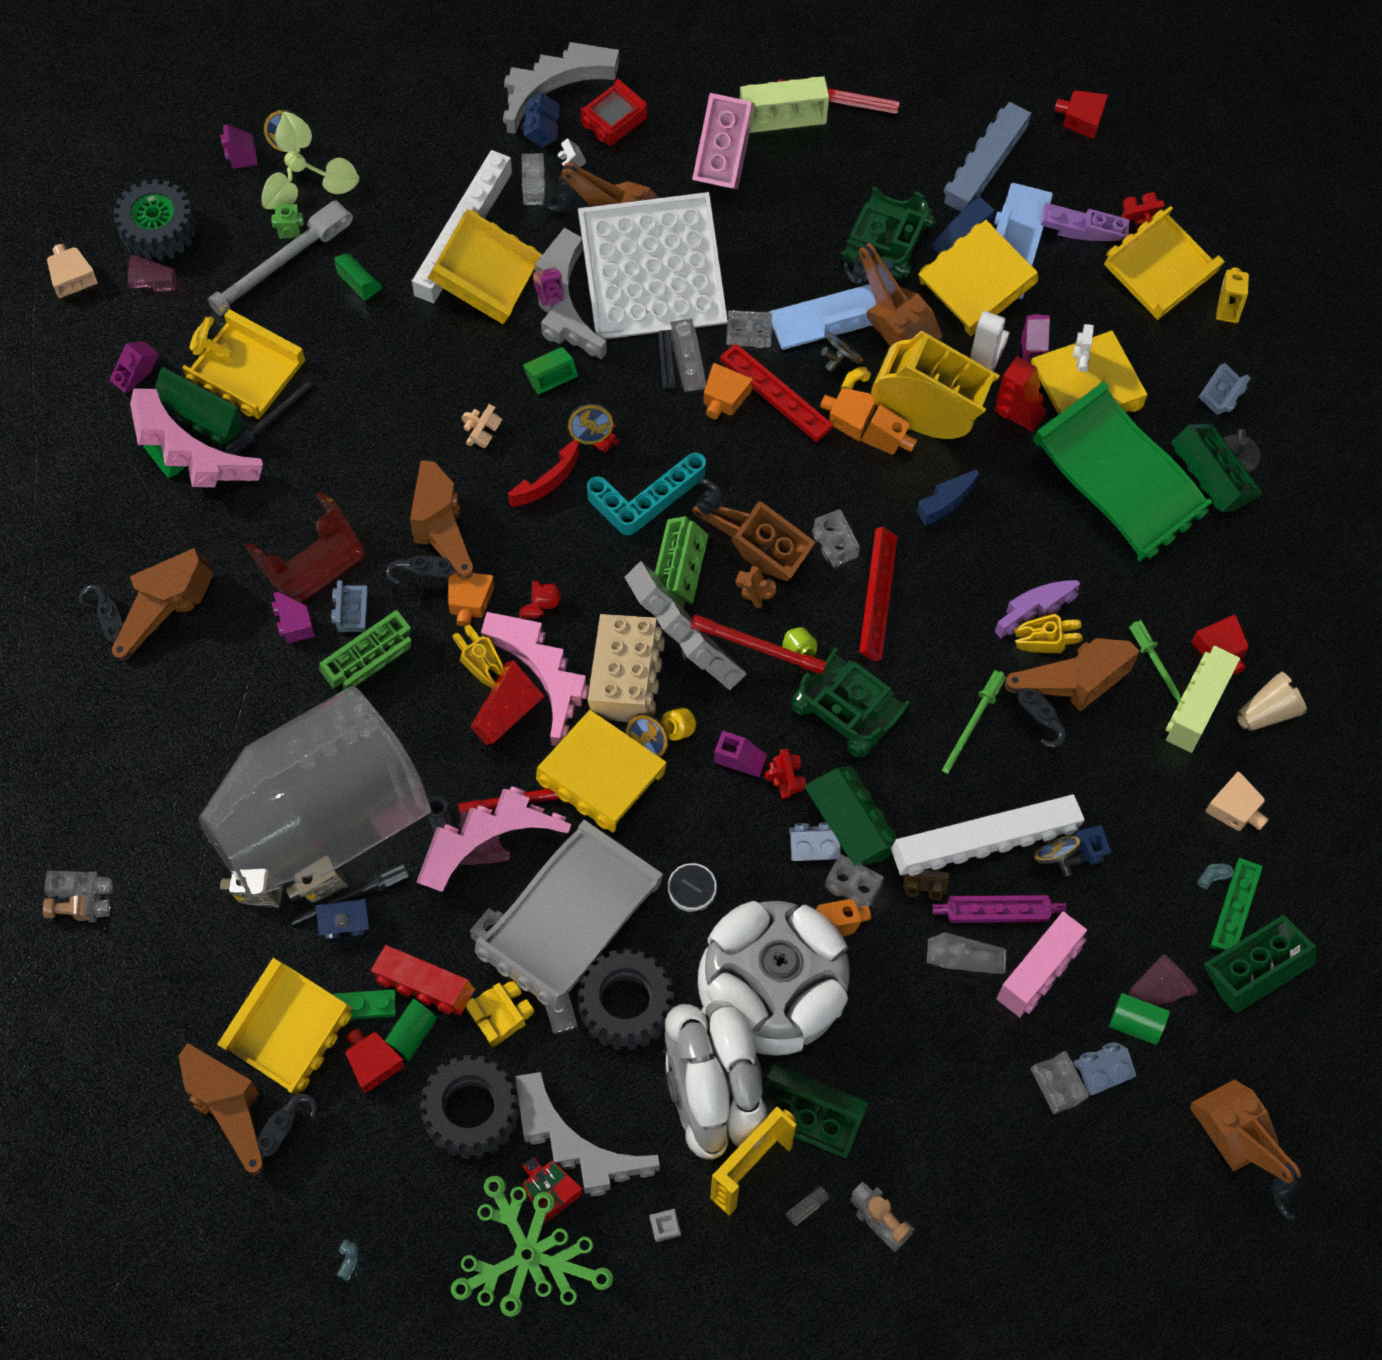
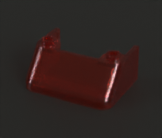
M318 492L316 496L327 512L318 520L316 525L321 538L285 564L283 559L277 555H268L266 557L262 550L250 543L245 545L263 574L279 592L299 603H302L358 562L363 556V546L334 499L321 492Z

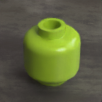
M802 627L795 628L785 634L782 647L814 657L817 651V641L806 629Z

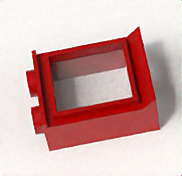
M619 79L594 101L581 108V123L583 126L592 130L600 141H604L609 146L613 145L647 118V103Z

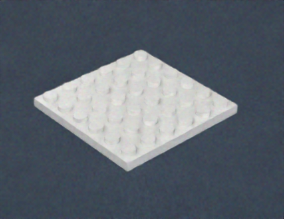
M709 192L578 209L595 333L602 339H612L658 333L660 330L664 331L666 329L674 331L727 324Z

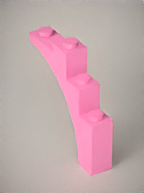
M133 389L130 405L138 445H161L165 466H188L192 487H215L217 480L259 481L263 467L261 459L224 453L203 444L191 437L173 421L163 407L157 389Z
M487 612L481 636L488 637L493 646L499 647L518 657L541 680L549 696L553 711L550 736L551 745L557 746L569 733L567 721L568 718L573 717L575 705L581 706L582 700L588 697L589 685H586V676L565 672L567 659L564 658V650L543 645L545 632H542V623Z
M512 786L510 790L503 789L494 815H491L492 810L479 805L477 809L470 808L460 835L457 834L459 829L445 824L444 829L437 827L417 883L443 891L450 875L461 860L475 847L493 836L510 830L529 827L547 828L568 833L571 824L565 822L566 817L552 813V816L543 814L544 809L530 804L529 808H527L529 797L523 796L525 791Z

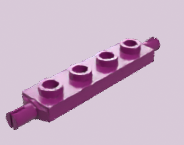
M1048 895L950 896L947 904H933L932 910L933 915L947 914L950 923L1048 922L1051 913H1066V903H1051Z

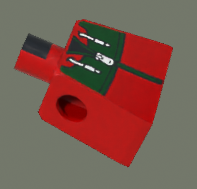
M533 1157L523 1165V1168L530 1176L523 1185L532 1205L535 1196L541 1192L551 1193L555 1198V1207L551 1212L546 1213L543 1225L583 1195L582 1188L553 1161L542 1167L537 1159ZM546 1198L539 1200L540 1207L546 1208L548 1206Z

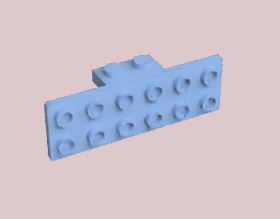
M1011 183L1002 212H997L994 224L998 225L996 229L998 233L1032 266L1043 230L1041 225L1042 207L1045 203L1050 204L1053 194Z
M869 284L769 312L768 316L781 349L784 350L827 338L828 333L839 335L872 326L866 317L867 311L876 305V301Z

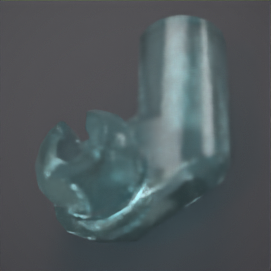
M1211 864L1197 883L1200 887L1208 889L1213 880L1231 878L1234 872L1233 868L1227 864Z
M343 1240L339 1252L345 1254L346 1257L337 1276L348 1281L357 1264L358 1246L355 1242L351 1243L348 1240Z

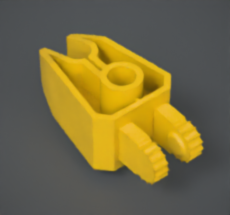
M1056 614L1025 622L1015 629L1016 637H1023L1015 640L1017 648L1033 653H1061L1065 649V645L1082 641V635L1079 633L1064 634V631L1080 629L1081 622L1078 620L1061 621V618Z
M467 625L464 629L473 641L472 644L468 646L458 633L453 635L454 641L462 651L460 661L482 683L492 688L495 682L488 671H493L499 678L503 671V665L490 639L483 636L479 637L474 629Z

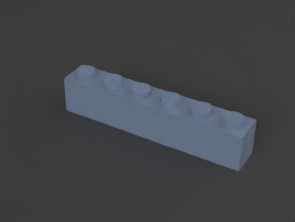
M1011 102L1004 109L1001 108L999 110L996 121L989 124L985 137L979 138L975 151L968 154L963 168L959 167L953 182H948L944 189L946 194L945 204L962 212L981 195L1027 129L1031 112Z

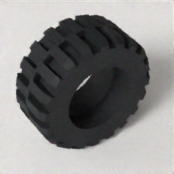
M624 949L623 954H617L616 950L610 951L607 958L601 955L596 959L595 965L590 964L588 966L586 975L582 976L580 980L578 1004L584 1027L588 1028L589 1034L593 1038L598 1037L600 1043L605 1046L608 1043L612 1044L613 1049L621 1050V1046H628V1050H635L636 1045L641 1044L642 1047L650 1044L652 1038L658 1039L661 1036L662 1029H665V1019L673 1008V985L671 978L667 977L666 969L664 966L659 967L658 960L651 956L648 959L645 957V952L639 950L637 955L631 954V949ZM634 981L645 987L649 993L650 1002L648 1008L641 1015L631 1019H620L610 1015L604 1009L602 1003L603 993L616 982Z
M464 1055V1060L457 1061L455 1057L449 1060L450 1064L446 1067L441 1064L436 1068L438 1073L435 1076L432 1074L427 1079L428 1086L423 1087L421 1094L423 1099L420 1102V1110L430 1138L435 1141V1144L440 1149H446L448 1154L452 1156L460 1154L464 1159H470V1155H476L477 1158L485 1157V1152L490 1151L494 1153L498 1151V1146L501 1143L505 1145L510 1140V1133L515 1132L517 1127L516 1121L520 1115L517 1089L509 1073L505 1069L502 1070L497 1062H487L486 1057L478 1056V1059H472L471 1055ZM468 1086L482 1087L488 1090L494 1099V1112L491 1117L482 1125L474 1128H462L454 1125L448 1118L446 1111L450 1097L459 1089Z

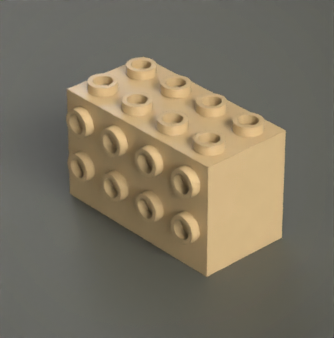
M600 614L588 703L591 711L604 720L629 722L633 717L640 714L655 715L656 702L653 701L654 694H658L659 680H656L657 672H661L662 666L659 652L664 650L662 627H658L657 618Z

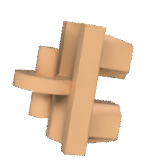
M489 404L480 419L478 418L480 412L476 409L472 413L465 412L463 414L462 420L466 423L463 428L466 431H469L471 427L474 428L465 444L472 447L475 443L486 448L492 435L482 430L483 427L487 426L496 431L502 421V418L493 413L494 406Z

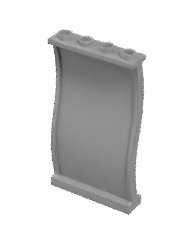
M584 820L578 826V830L543 866L502 918L482 938L479 937L476 940L475 953H477V956L482 961L489 962L495 966L503 976H509L515 980L521 989L529 990L536 995L541 1003L556 1009L560 1000L586 973L588 966L595 962L632 913L652 892L658 889L663 874Z

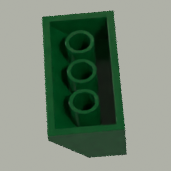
M162 367L155 389H157L160 401L166 412L180 427L186 426L197 436H204L210 439L214 445L225 448L242 434L244 425L237 406Z
M1213 424L1188 425L1171 442L1175 447L1176 454L1186 462L1189 472L1196 476L1200 482V487L1210 495L1213 505L1219 511H1235L1263 494Z
M851 766L836 768L804 786L854 867L882 862L892 853L891 848L897 839V835L889 827L882 811L877 808L870 792L865 789L858 773Z
M1282 915L1204 964V967L1220 997L1237 1014L1315 965L1316 946L1285 915Z
M776 1064L773 1065L766 1079L761 1096L766 1105L768 1115L778 1107L781 1111L786 1109L794 1116V1122L797 1124L794 1137L846 1159L869 1104Z

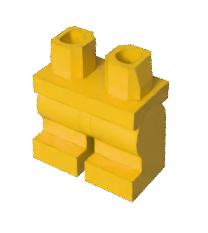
M514 980L503 986L500 983L496 984L476 999H470L466 1005L468 1012L478 1027H480L492 1048L511 1036L518 1029L526 1025L524 1021L534 1013L527 999L517 1006L511 1001L522 994Z

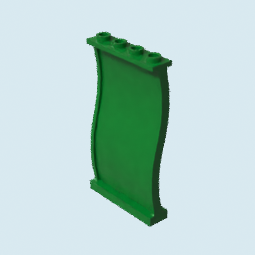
M1103 381L1040 428L1032 440L1037 446H1042L1067 479L1117 527L1138 554L1137 559L1139 561L1145 557L1151 559L1160 551L1158 549L1159 546L1162 544L1167 546L1176 538L1175 534L1178 531L1184 533L1193 525L1191 523L1192 520L1195 518L1198 520L1202 519L1209 512L1207 508L1212 501L1210 498L1207 500L1184 470L1130 419L1109 392L1110 387Z

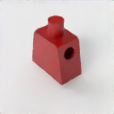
M1074 91L1070 102L1058 99L1054 111L1066 114L1063 124L1066 128L1094 139L1108 95Z
M1235 615L1196 632L1192 643L1203 656L1205 652L1211 653L1213 647L1216 646L1240 658L1233 674L1240 673L1246 668L1241 658L1245 656L1248 644Z
M357 1028L347 1035L353 1047L345 1053L364 1094L405 1067L401 1057L376 1032L365 1037L361 1030Z

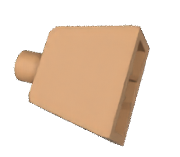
M58 244L53 248L55 255L48 257L47 262L52 284L58 298L98 283L93 269L77 248L73 247L67 250L64 244Z
M1240 772L1234 775L1211 801L1205 811L1238 831H1241L1248 822L1260 831L1269 820L1258 811L1265 801L1264 798Z

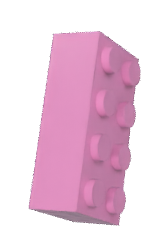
M710 93L692 180L738 189L755 103Z
M1062 912L1002 985L997 1000L1020 1018L1025 1012L1030 1014L1038 1004L1037 1001L1040 997L1044 996L1052 987L1056 977H1060L1070 960L1079 954L1086 942V939L1083 937L1087 929L1065 912Z

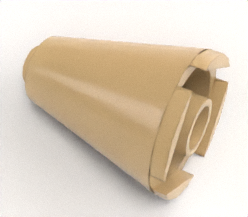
M1285 673L1277 674L1238 710L1239 716L1236 718L1243 729L1247 728L1249 731L1306 713L1305 710L1307 708L1297 687L1294 689L1288 684L1292 680Z

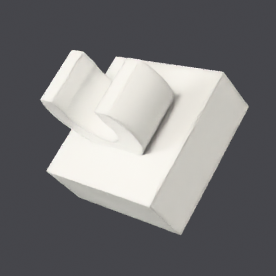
M569 139L561 143L564 150L559 152L558 157L562 160L567 157L566 161L562 163L563 166L565 163H575L581 167L586 163L579 146Z

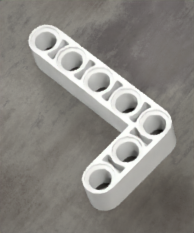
M983 311L977 325L970 359L994 372L1010 332L1003 330L1006 318Z

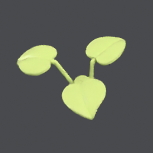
M283 112L275 133V141L278 147L288 152L284 158L285 164L288 166V179L283 173L279 172L268 178L262 192L263 207L265 209H275L276 205L294 204L298 196V189L291 182L292 171L299 172L305 167L325 176L323 187L330 193L343 194L353 189L359 182V176L353 165L346 159L335 158L329 161L326 166V172L308 164L304 157L299 154L300 148H305L311 143L312 134L309 126L301 118L289 112Z

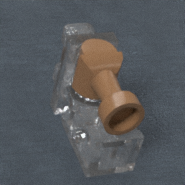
M47 871L44 892L48 898H45L43 902L44 918H54L57 913L72 915L78 921L88 920L89 922H96L97 917L109 916L110 902L109 900H99V894H111L113 885L111 878L99 877L96 872ZM59 897L70 898V902L56 903V900H59Z
M862 1182L852 1192L853 1197L850 1200L858 1208L857 1217L861 1221L866 1218V1223L896 1252L913 1234L914 1228L908 1222L900 1224L890 1212V1203L888 1199L885 1201L882 1198L883 1192L878 1187L872 1191Z

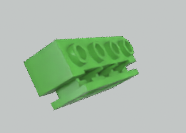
M686 516L667 520L655 571L664 586L665 582H667V590L683 609L685 601L689 604H692L694 601L709 535Z
M395 610L320 662L319 671L333 689L343 683V690L347 693L410 649L411 639L409 636L411 628L400 613Z

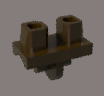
M928 868L917 875L910 876L905 874L903 888H905L907 896L916 897L919 896V891H927L931 900L940 901L943 894L947 893L949 873Z

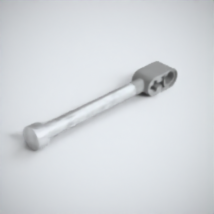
M332 201L309 219L307 224L308 230L222 294L215 292L208 298L210 306L219 316L224 315L231 309L230 304L315 240L319 238L323 242H327L348 227L352 222L353 215L338 201Z

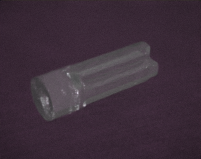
M820 1186L788 1211L786 1215L791 1223L796 1226L830 1198Z

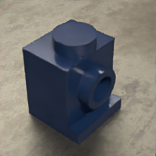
M1102 825L1084 829L1072 835L1081 840L1082 843L1078 853H1082L1084 862L1089 861L1090 865L1103 862V857L1111 853Z

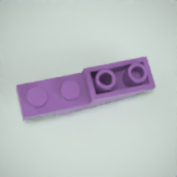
M1045 203L1042 207L1041 225L1057 229L1059 236L1090 241L1124 240L1128 236L1129 219L1092 209L1082 213Z
M1077 580L1050 583L1018 596L1009 602L1006 612L1008 615L998 621L995 633L1000 638L1006 634L1012 635L1021 623L1031 621L1036 615L1042 618L1057 613L1062 604L1065 602L1070 603L1078 596L1077 591L1080 583Z

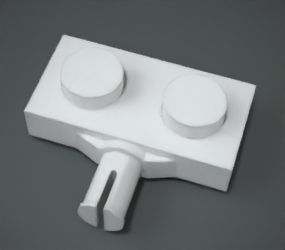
M1084 324L1082 333L1078 332L1076 345H1074L1073 358H1076L1075 367H1078L1080 372L1088 371L1089 351L1092 345L1094 325Z

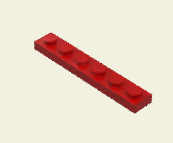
M736 343L720 356V362L730 370L752 378V388L814 441L818 442L832 429L833 424Z
M884 527L877 528L875 531L859 651L874 662L882 660L898 537Z

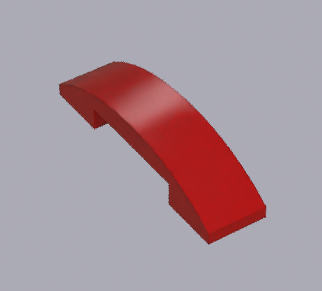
M573 440L559 452L560 462L535 483L530 485L524 480L508 493L509 504L512 507L528 504L542 498L560 485L576 464L580 453L579 442Z

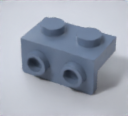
M1224 363L1218 367L1199 398L1217 415L1225 411L1229 412L1236 406L1238 396L1246 391L1248 387L1246 384L1250 377L1245 375L1240 378Z
M337 581V588H333V602H336V609H332L331 617L332 623H336L338 632L366 631L367 586H344L342 581Z
M827 822L819 823V827H809V824L801 823L795 824V828H789L792 861L840 859V843Z
M1119 1043L1106 1044L1102 1050L1095 1053H1085L1080 1056V1059L1074 1061L1075 1067L1081 1071L1087 1092L1090 1095L1136 1077L1128 1049Z

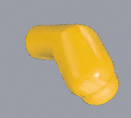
M862 366L849 372L841 389L852 390L855 382L859 379L863 382L868 381L871 377V372Z

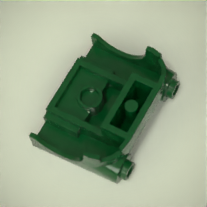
M873 187L869 203H865L849 236L847 248L841 252L840 263H848L849 266L853 267L855 259L859 254V249L870 243L894 279L902 281L903 278H908L912 268L908 260L922 231L928 227L932 228L936 217L932 215L933 210L928 208V204L924 199L925 196L915 191L914 196L910 200L899 201L886 196L878 188Z
M834 648L825 661L826 664L822 674L814 673L812 676H809L810 674L806 673L803 676L800 688L791 699L792 708L799 715H808L810 712L814 713L848 739V750L852 755L865 757L908 711L910 702L906 701L903 704L894 698V692L891 691L890 687L856 662L849 661L847 663L837 656L838 649Z

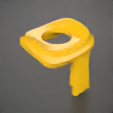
M212 316L205 317L203 323L197 328L192 337L190 350L193 351L194 355H200L205 347H208L221 355L230 357L232 349L207 338L208 330L213 325L214 318Z

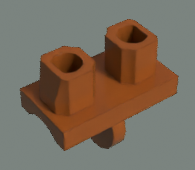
M752 566L750 572L740 571L736 579L737 586L743 588V598L752 600L756 608H762V599L773 597L777 590L772 580H764L759 567Z

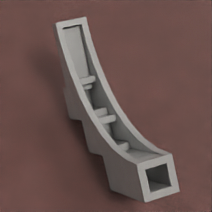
M570 42L568 51L564 50L563 58L541 55L539 63L534 65V71L512 67L510 75H506L504 83L509 97V110H505L503 122L507 125V132L516 134L520 121L526 114L527 101L539 93L546 95L558 87L581 80H615L619 67V50Z
M564 228L535 264V272L555 267L561 272L563 285V301L555 305L542 306L538 296L539 306L544 311L549 312L541 322L542 335L547 340L555 341L558 344L567 339L570 344L578 345L585 349L589 355L602 359L607 353L606 341L592 332L581 320L573 307L568 290L573 267L583 251L582 237Z
M640 561L625 576L639 603L657 618L662 629L680 644L686 656L702 670L708 671L729 690L747 674L706 633L690 627L692 618L670 594L657 574L647 565Z
M541 1072L515 1076L525 1142L530 1141L531 1144H540L545 1142L546 1138H550L553 1159L557 1166L562 1170H569L575 1168V1164H581L585 1194L590 1193L591 1196L605 1194L606 1190H610L609 1179L620 1182L630 1179L632 1175L640 1174V1177H650L655 1175L656 1171H660L658 1155L630 1156L616 1154L598 1148L577 1135L564 1123L553 1108L545 1091Z

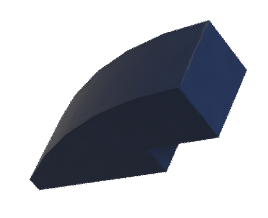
M978 197L949 224L931 245V248L938 255L945 250H949L957 239L965 237L970 233L973 226L978 223L981 224L985 220L991 222L995 210L982 198Z
M974 470L938 484L935 487L933 496L920 500L917 512L923 524L927 526L936 522L959 506L976 485L978 471Z

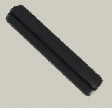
M668 329L660 330L658 337L663 388L666 390L673 389L675 387L671 335Z

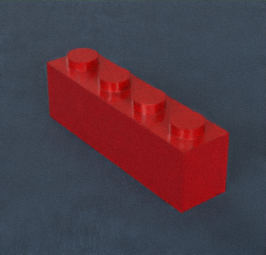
M385 945L371 969V972L377 978L376 982L386 988H389L391 985L399 993L407 997L410 994L417 997V1000L425 1005L435 1004L439 1010L449 1015L453 1012L461 1016L475 991L468 979Z

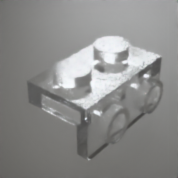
M1062 1052L1055 1058L1035 1064L1030 1068L1053 1114L1076 1107L1089 1097L1067 1052Z

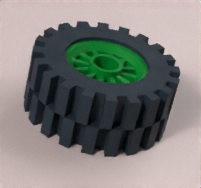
M153 179L152 184H148L147 180L141 181L142 186L138 188L136 184L130 186L131 192L128 193L125 190L121 194L123 200L118 199L116 202L117 208H114L115 224L127 251L131 254L134 252L135 256L139 259L144 255L146 261H152L153 257H157L158 261H164L163 256L168 255L169 259L175 257L174 252L183 253L185 251L183 245L190 246L192 243L191 237H195L196 222L186 193L184 191L181 192L180 187L176 184L171 187L170 182L164 180L162 185L158 179Z

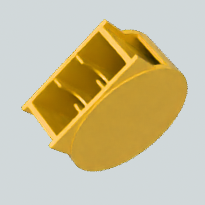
M920 331L912 339L899 341L889 348L871 393L877 407L882 405L910 424L908 429L934 438L953 439L969 433L975 419L985 412L986 408L982 406L991 384L1000 375L927 333Z

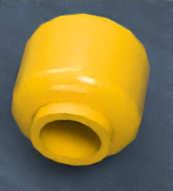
M686 708L667 711L661 719V723L665 726L670 740L676 741L687 738L694 733L696 728L695 717Z

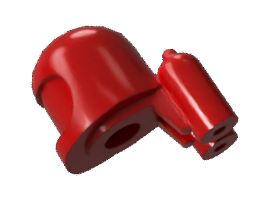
M533 581L532 604L520 609V619H538L541 615H544L542 609L555 608L559 604L561 597L557 585L553 583L539 584L538 581Z

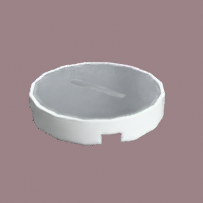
M682 865L670 876L668 881L669 897L672 903L681 910L687 912L703 910L714 900L716 880L713 874L702 865Z

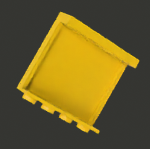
M1171 206L1165 211H1158L1150 223L1144 222L1138 228V232L1135 235L1131 233L1122 241L1123 244L1121 246L1115 245L1107 253L1108 258L1104 263L1157 320L1216 274L1225 262L1219 255L1212 260L1169 216L1173 209Z
M466 209L427 279L501 324H504L542 254L534 247L527 246L519 241L516 236L501 230L498 225L483 219L477 212Z
M985 220L981 224L978 223L973 226L970 233L965 237L957 239L949 250L941 252L933 263L925 265L919 273V280L921 285L926 284L965 325V331L972 336L976 333L983 311L998 315L1038 282V272Z
M229 309L224 315L226 324L213 341L232 349L230 357L221 355L207 347L191 368L185 365L182 367L185 379L237 406L245 415L260 419L304 363V353L302 348Z
M1113 331L1092 337L1088 371L1080 372L1078 367H1075L1076 358H1073V349L1076 343L1032 358L1031 364L1037 367L1039 379L1058 415L1103 381L1110 387L1109 392L1124 412H1134L1144 406L1147 393Z
M589 710L537 767L536 780H538L542 787L549 788L555 792L562 801L574 805L581 814L588 815L594 819L601 828L608 829L613 833L616 829V823L654 779L659 780L664 775L667 762Z
M273 958L217 1045L232 1052L287 1088L290 1093L298 1095L299 1092H303L310 1082L308 1077L312 1071L317 1070L324 1060L323 1054L326 1049L331 1048L338 1038L336 1034L340 1027H344L349 1022L352 1016L350 1012L353 1008L286 964Z
M776 1107L712 1175L710 1198L729 1216L737 1206L739 1191L737 1183L774 1143L778 1141L788 1151L792 1149L797 1124L794 1122V1116L786 1109L781 1111ZM764 1136V1138H763V1140L761 1141V1143H760L756 1148H754V1146H755V1145L762 1139V1137Z

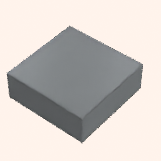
M675 1209L650 1215L655 1242L681 1236Z

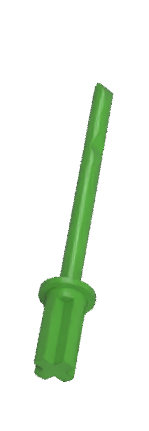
M1142 620L1134 622L1129 628L1141 647L1140 652H1148L1170 692L1178 700L1179 704L1181 700L1180 694L1154 650L1158 643L1153 641Z
M994 670L984 690L979 692L978 695L982 700L944 765L943 772L949 773L987 704H994L996 702L995 697L1007 678L1003 672Z

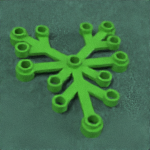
M491 1176L485 1181L484 1190L488 1196L494 1197L500 1211L494 1209L490 1204H484L479 1207L478 1216L482 1220L491 1219L508 1225L517 1247L512 1257L496 1265L477 1260L473 1255L465 1256L461 1261L463 1270L467 1272L474 1270L480 1273L470 1279L459 1278L453 1282L451 1293L456 1299L464 1300L470 1297L474 1288L485 1283L483 1290L479 1292L477 1298L481 1305H490L495 1298L494 1290L499 1275L517 1265L518 1268L510 1293L502 1299L500 1305L502 1312L510 1317L519 1314L522 1310L523 1302L520 1294L528 1269L536 1283V1293L542 1297L551 1293L552 1284L546 1280L539 1264L549 1267L561 1291V1301L565 1305L573 1304L577 1300V1293L570 1287L564 1272L590 1280L594 1287L600 1290L607 1289L612 1285L614 1278L608 1268L602 1267L592 1270L567 1261L580 1253H588L592 1250L593 1241L589 1237L580 1238L575 1245L554 1256L542 1253L555 1245L565 1244L569 1238L568 1232L560 1228L555 1230L551 1236L537 1243L546 1213L551 1212L555 1207V1198L551 1193L541 1192L535 1196L533 1205L536 1211L526 1239L517 1221L522 1202L527 1198L525 1188L515 1187L511 1191L512 1201L509 1205L504 1194L506 1190L505 1180L500 1176ZM493 1181L499 1185L496 1192L490 1189V1184ZM516 1190L523 1192L521 1200L515 1198L514 1193ZM541 1198L548 1200L546 1208L540 1207L539 1200ZM484 1207H488L490 1209L491 1213L489 1217H484L482 1215V1209ZM557 1232L564 1233V1241L559 1242L556 1240ZM582 1240H587L590 1243L588 1250L581 1248ZM525 1249H529L532 1252L530 1259L523 1257ZM470 1258L474 1261L472 1268L466 1267V1259ZM599 1274L606 1276L607 1281L605 1284H600L597 1281ZM541 1283L548 1285L547 1293L540 1291L539 1286ZM459 1284H463L465 1286L466 1291L464 1294H459L457 1292V1286ZM567 1291L571 1292L574 1296L570 1302L564 1298V1294ZM484 1292L490 1294L491 1298L489 1302H484L482 1300V1294ZM508 1301L515 1303L513 1311L507 1309L506 1304Z

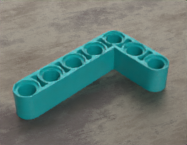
M700 453L688 455L629 503L604 478L593 477L587 484L588 500L622 534L632 535L705 477V457ZM692 466H699L700 468L694 469ZM676 479H681V480H683V481H682V482H676V481H674V480H676ZM597 489L602 490L601 492H598V493L594 492V490H597ZM663 492V493H666V495H662V496H661V495H658V493ZM611 504L617 505L613 508L609 507ZM642 506H648V507H650V508H648V509H642V508H640V507H642ZM630 519L632 522L626 523L624 520Z

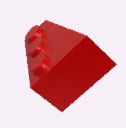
M1017 356L1003 375L995 406V411L999 415L1011 419L1032 432L1046 414V409L1041 404L1043 395L1039 394V387L1041 385L1036 366Z
M514 660L505 664L500 677L492 687L490 695L483 703L471 725V729L485 745L493 744L544 697Z

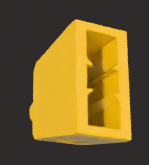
M1232 268L1226 271L1219 294L1217 320L1238 323L1248 295L1249 274L1242 272L1239 268ZM1230 296L1235 299L1233 304H1228Z

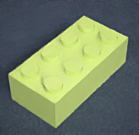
M811 77L808 79L769 82L767 84L740 87V99L755 103L750 133L826 124L829 95L825 77Z
M1216 646L1213 647L1211 653L1205 652L1166 728V731L1170 732L1166 741L1192 753L1240 660L1239 657Z

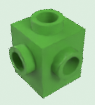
M297 204L275 206V214L272 215V226L277 228L279 239L297 238L301 235V226H304L303 213H299Z

